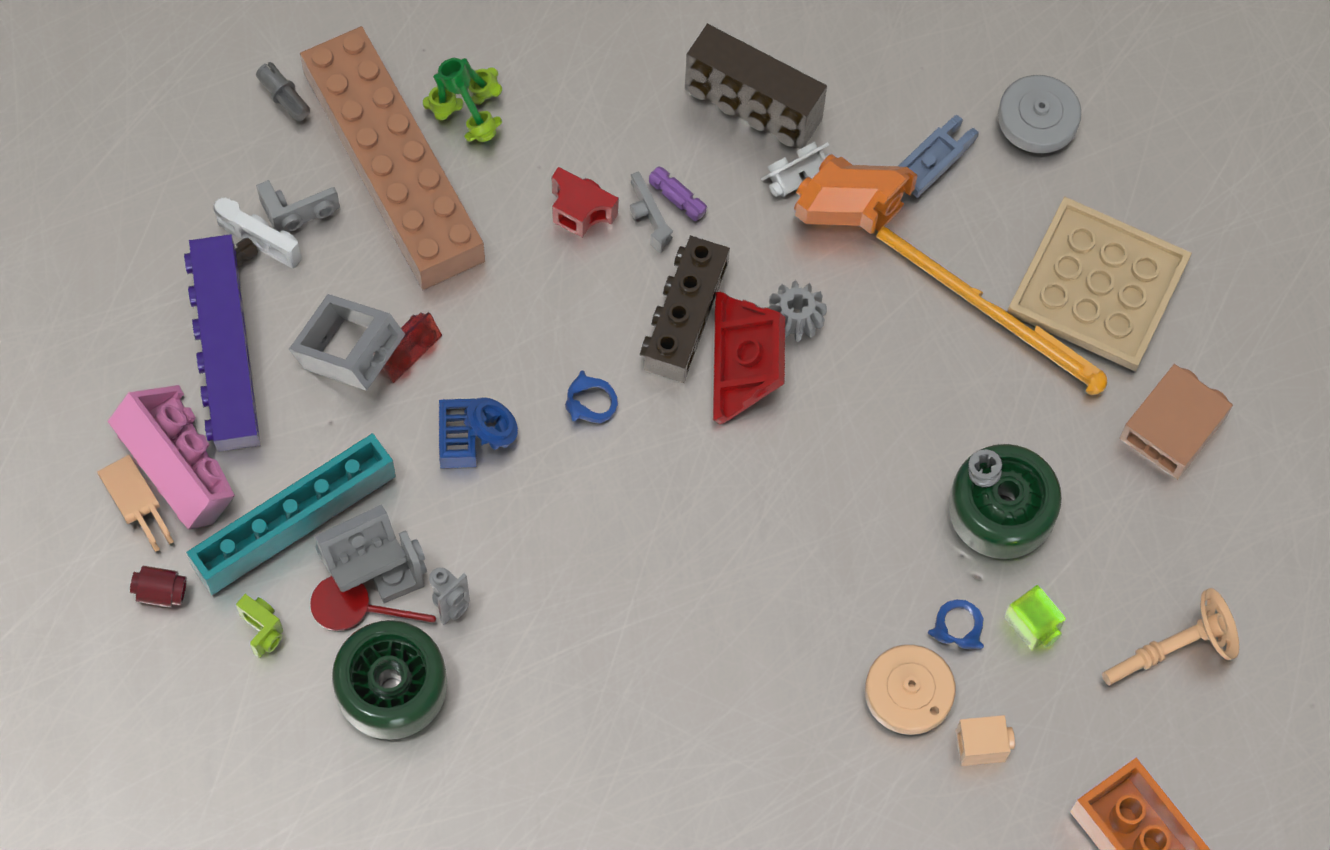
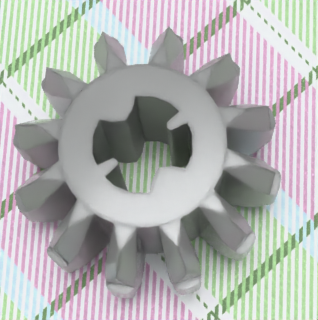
M795 280L792 282L791 289L781 284L778 288V294L772 293L769 298L771 306L768 308L778 311L785 316V338L790 334H795V339L799 342L802 339V333L812 338L816 332L815 328L821 329L824 326L825 319L823 316L826 315L827 306L825 303H821L823 298L821 291L811 293L812 286L810 283L805 285L804 288H799V284ZM794 309H798L800 312L795 313Z

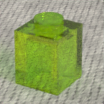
M1038 585L1011 603L1004 616L1032 651L1041 644L1046 648L1059 639L1062 635L1060 630L1066 619Z

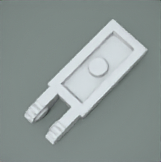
M221 197V199L215 201L213 209L217 216V223L221 228H224L241 240L248 237L257 249L292 269L301 261L298 241L292 234L284 230L279 232L271 228L258 215L253 214L250 216L242 212L238 202L231 201L230 198Z

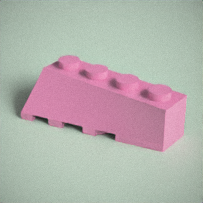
M175 385L128 392L107 422L188 530L213 525L235 495L218 461L209 457L206 451L209 443L205 435L198 434L192 423L196 418L190 407L184 408L180 400L184 395L180 386Z

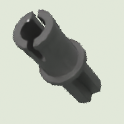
M268 62V65L265 63L257 70L256 77L270 91L272 100L275 103H281L292 118L302 121L310 114V107L295 91V84L284 78L274 63Z

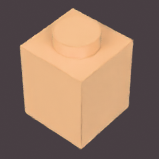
M1005 715L960 719L956 728L961 766L1006 762L1011 752L1010 750L1015 748L1014 731L1012 727L1006 726Z

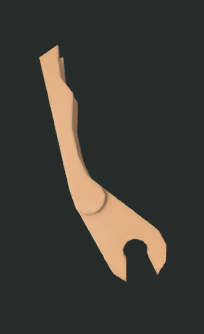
M130 455L97 471L98 476L126 523L130 524L137 520L155 552L160 550L143 519V516L150 512L169 544L174 542L156 510L160 508L157 499Z

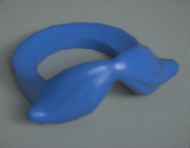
M583 370L580 371L578 377L570 385L565 403V408L570 413L572 421L580 418L592 423H603L609 420L618 406L617 395L611 385L602 379L586 376ZM592 387H599L608 393L611 400L610 408L604 413H595L586 406L581 405L580 401L574 400V393Z
M956 599L948 601L940 607L936 617L935 628L929 630L928 634L944 644L956 643L963 649H981L984 647V644L980 642L984 618L980 610L966 600ZM956 608L967 610L974 619L972 631L966 634L964 638H955L949 635L945 624L947 613Z

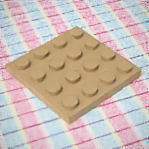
M1064 196L1007 312L1033 326L1037 325L1055 336L1136 372L1192 253Z

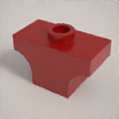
M560 167L556 169L551 177L552 194L557 197L552 206L553 223L582 238L587 230L596 223H613L618 215V197L601 189L591 179H582Z

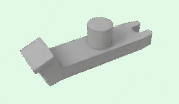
M638 171L631 174V184L640 201L631 204L630 210L634 219L648 216L655 230L651 234L650 245L661 253L663 252V247L673 239L671 236L673 230L665 223L644 179Z

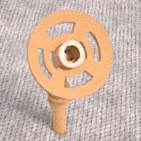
M1209 588L1204 590L1200 603L1201 619L1197 620L1196 625L1158 643L1152 641L1149 645L1147 644L1137 649L1134 656L1102 673L1105 683L1110 686L1141 668L1147 670L1151 666L1158 664V662L1165 660V655L1201 638L1204 641L1210 640L1216 651L1226 660L1235 659L1239 654V637L1234 618L1223 597L1215 589ZM1227 643L1226 650L1224 651L1221 647H1224Z

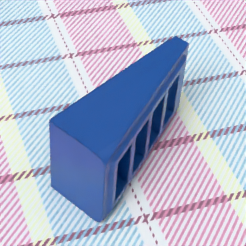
M475 398L439 400L440 468L477 467L476 436H470L472 428L468 426H447V422H460L466 419L465 414L447 415V409H466ZM468 433V437L447 438V434ZM468 445V449L447 450V446Z

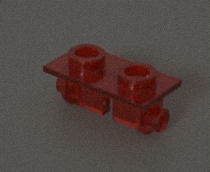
M420 312L417 316L413 314L401 327L405 336L383 366L392 383L399 379L442 336L431 313L423 314Z

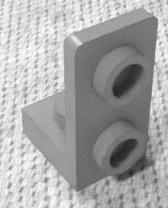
M269 180L256 185L260 202L273 229L279 232L281 230L287 232L294 231L300 228L303 223L315 218L328 217L340 208L338 193L335 187L287 205L282 191H274Z
M407 531L399 533L401 547L408 561L372 578L383 604L424 587L422 574L427 572L423 561L425 556L418 540L411 541Z

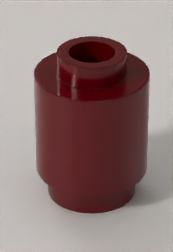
M142 566L140 572H134L132 575L130 593L136 594V602L172 608L173 604L182 605L187 576H181L178 571Z

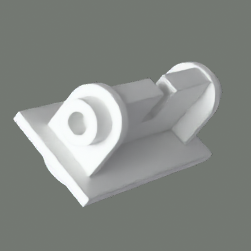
M812 142L797 150L799 158L790 163L784 157L769 165L770 173L761 177V180L763 181L770 177L773 182L769 185L772 194L775 197L779 195L782 197L787 196L790 192L798 189L803 182L799 175L800 172L803 171L806 178H813L819 172L821 163L830 155H824L822 151L823 148L829 146V143L827 142L817 147L816 143Z

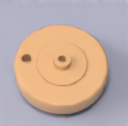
M899 645L883 652L871 665L865 682V698L872 715L886 728L901 734H922L936 728L948 716L955 699V680L948 664L934 651L918 645Z

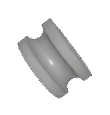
M985 449L975 452L970 457L969 477L973 483L981 487H990L1000 480L1002 462L998 454ZM988 463L987 467L991 466V473L983 474V469L978 472L979 464Z

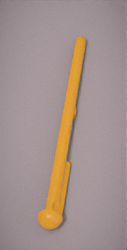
M883 226L878 231L876 237L1085 383L1088 386L1085 391L1087 394L1097 395L1105 390L1107 386L1106 374L1037 325L1035 330H1032L1004 309L986 301L981 297L982 291L969 286L887 227Z

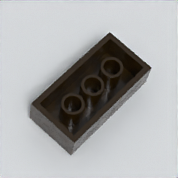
M708 23L686 54L685 89L693 97L700 100L705 99L715 104L725 114L736 115L747 121L752 128L759 131L764 130L776 136L781 143L787 146H795L799 149L805 147L822 121L827 92L826 84Z

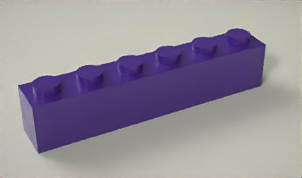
M232 234L189 240L190 253H184L187 275L193 274L194 286H188L191 307H197L198 319H192L195 341L201 340L202 352L196 353L199 374L205 373L207 385L200 386L203 407H209L211 419L205 420L207 441H214L217 452L261 446L236 248Z

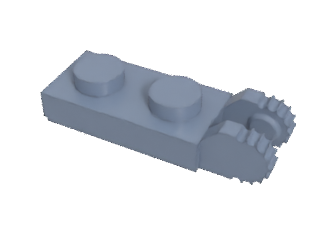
M954 115L942 128L938 127L898 165V167H908L918 175L915 189L912 192L917 198L963 155V152L974 143L979 135V132L972 128L958 141L954 140L951 136L958 131L963 122V119L958 115Z

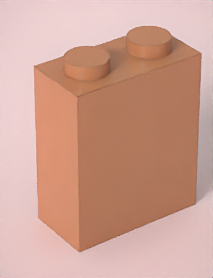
M1174 363L1125 424L1119 439L1178 480L1225 421L1233 404L1228 401L1222 392L1210 389L1200 382L1192 371L1180 368Z

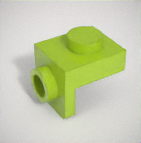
M244 594L235 605L239 616L259 631L250 642L253 654L261 658L266 651L270 653L278 646L282 639L281 633L283 628L280 619L273 615L275 610L271 605L260 597L253 600L247 594Z

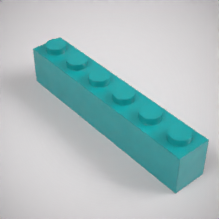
M371 433L188 550L186 553L193 570L211 595L217 593L395 478L393 459L376 436Z

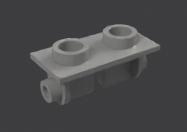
M436 568L430 573L429 581L434 591L432 595L433 603L439 608L440 620L444 625L451 618L453 620L458 619L467 610L468 602L470 601L468 581L465 573L457 579L449 570Z

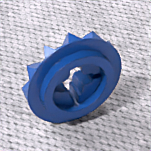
M477 398L464 411L466 415L464 424L472 428L470 436L480 438L481 446L489 443L494 450L499 447L507 448L516 439L518 434L516 420L512 413L500 402L491 398ZM484 422H486V423H490V422H491V423H494V422H496L497 424H496L494 427H493V426L488 427Z

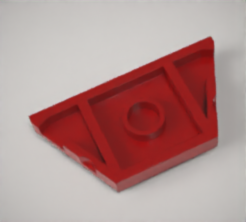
M716 292L713 420L718 424H724L785 384V316L778 311L766 307L761 308L752 302L741 301L729 297L726 293Z

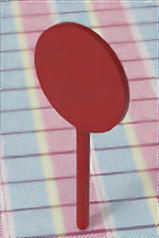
M332 576L324 579L317 585L310 601L311 612L315 620L322 627L332 631H345L355 627L363 620L367 612L432 623L436 621V616L369 605V595L363 583L345 592H341Z

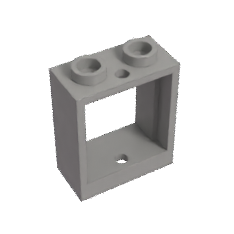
M327 294L289 350L305 370L367 391L405 336V333L390 313ZM344 320L368 327L346 359L322 352Z

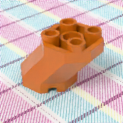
M830 154L821 163L819 172L813 178L807 177L798 187L796 194L800 198L794 206L795 216L805 224L861 226L872 234L875 232V229L879 231L883 226H886L899 213L904 205L901 201L903 193L911 195L915 189L918 175L908 167L852 165L843 157L837 158Z

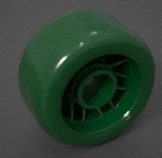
M997 444L982 448L980 450H991L999 455L1002 462L1000 480L990 487H981L973 483L969 477L970 457H968L959 468L950 491L949 515L951 523L962 541L973 550L985 556L998 559H1012L1027 555L1045 542L1059 516L1062 500L1059 480L1051 466L1041 456L1025 447L1012 444ZM988 463L979 464L978 472L983 469V474L991 473V466L987 467ZM999 495L1008 496L1013 501H1006L1002 499Z
M386 620L368 624L347 638L340 647L333 664L332 684L342 714L356 729L366 735L379 739H400L421 731L437 716L446 696L447 674L441 651L426 632L406 622ZM390 678L400 681L393 688L381 687L383 682Z

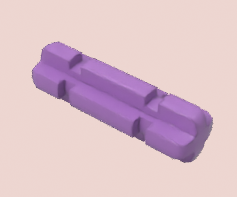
M658 166L649 175V183L657 190L662 189V194L680 210L685 209V214L693 221L701 219L707 211V205L699 198L694 199V194L675 177L670 178V173L663 167Z

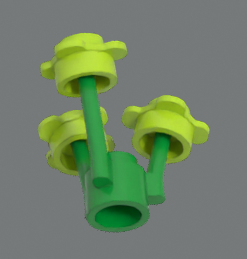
M459 58L447 59L441 63L438 73L433 76L437 86L429 92V96L423 99V107L430 109L437 120H446L455 110L459 111L463 108V100L456 98V94H461L472 115L466 122L469 130L464 135L466 141L470 142L475 139L479 142L489 141L496 135V128L502 124V119L499 116L493 118L488 111L479 112L475 104L481 105L486 99L498 97L501 94L502 86L498 84L497 80L498 71L493 67L473 70L466 58L462 60ZM468 89L473 93L472 97L470 96Z

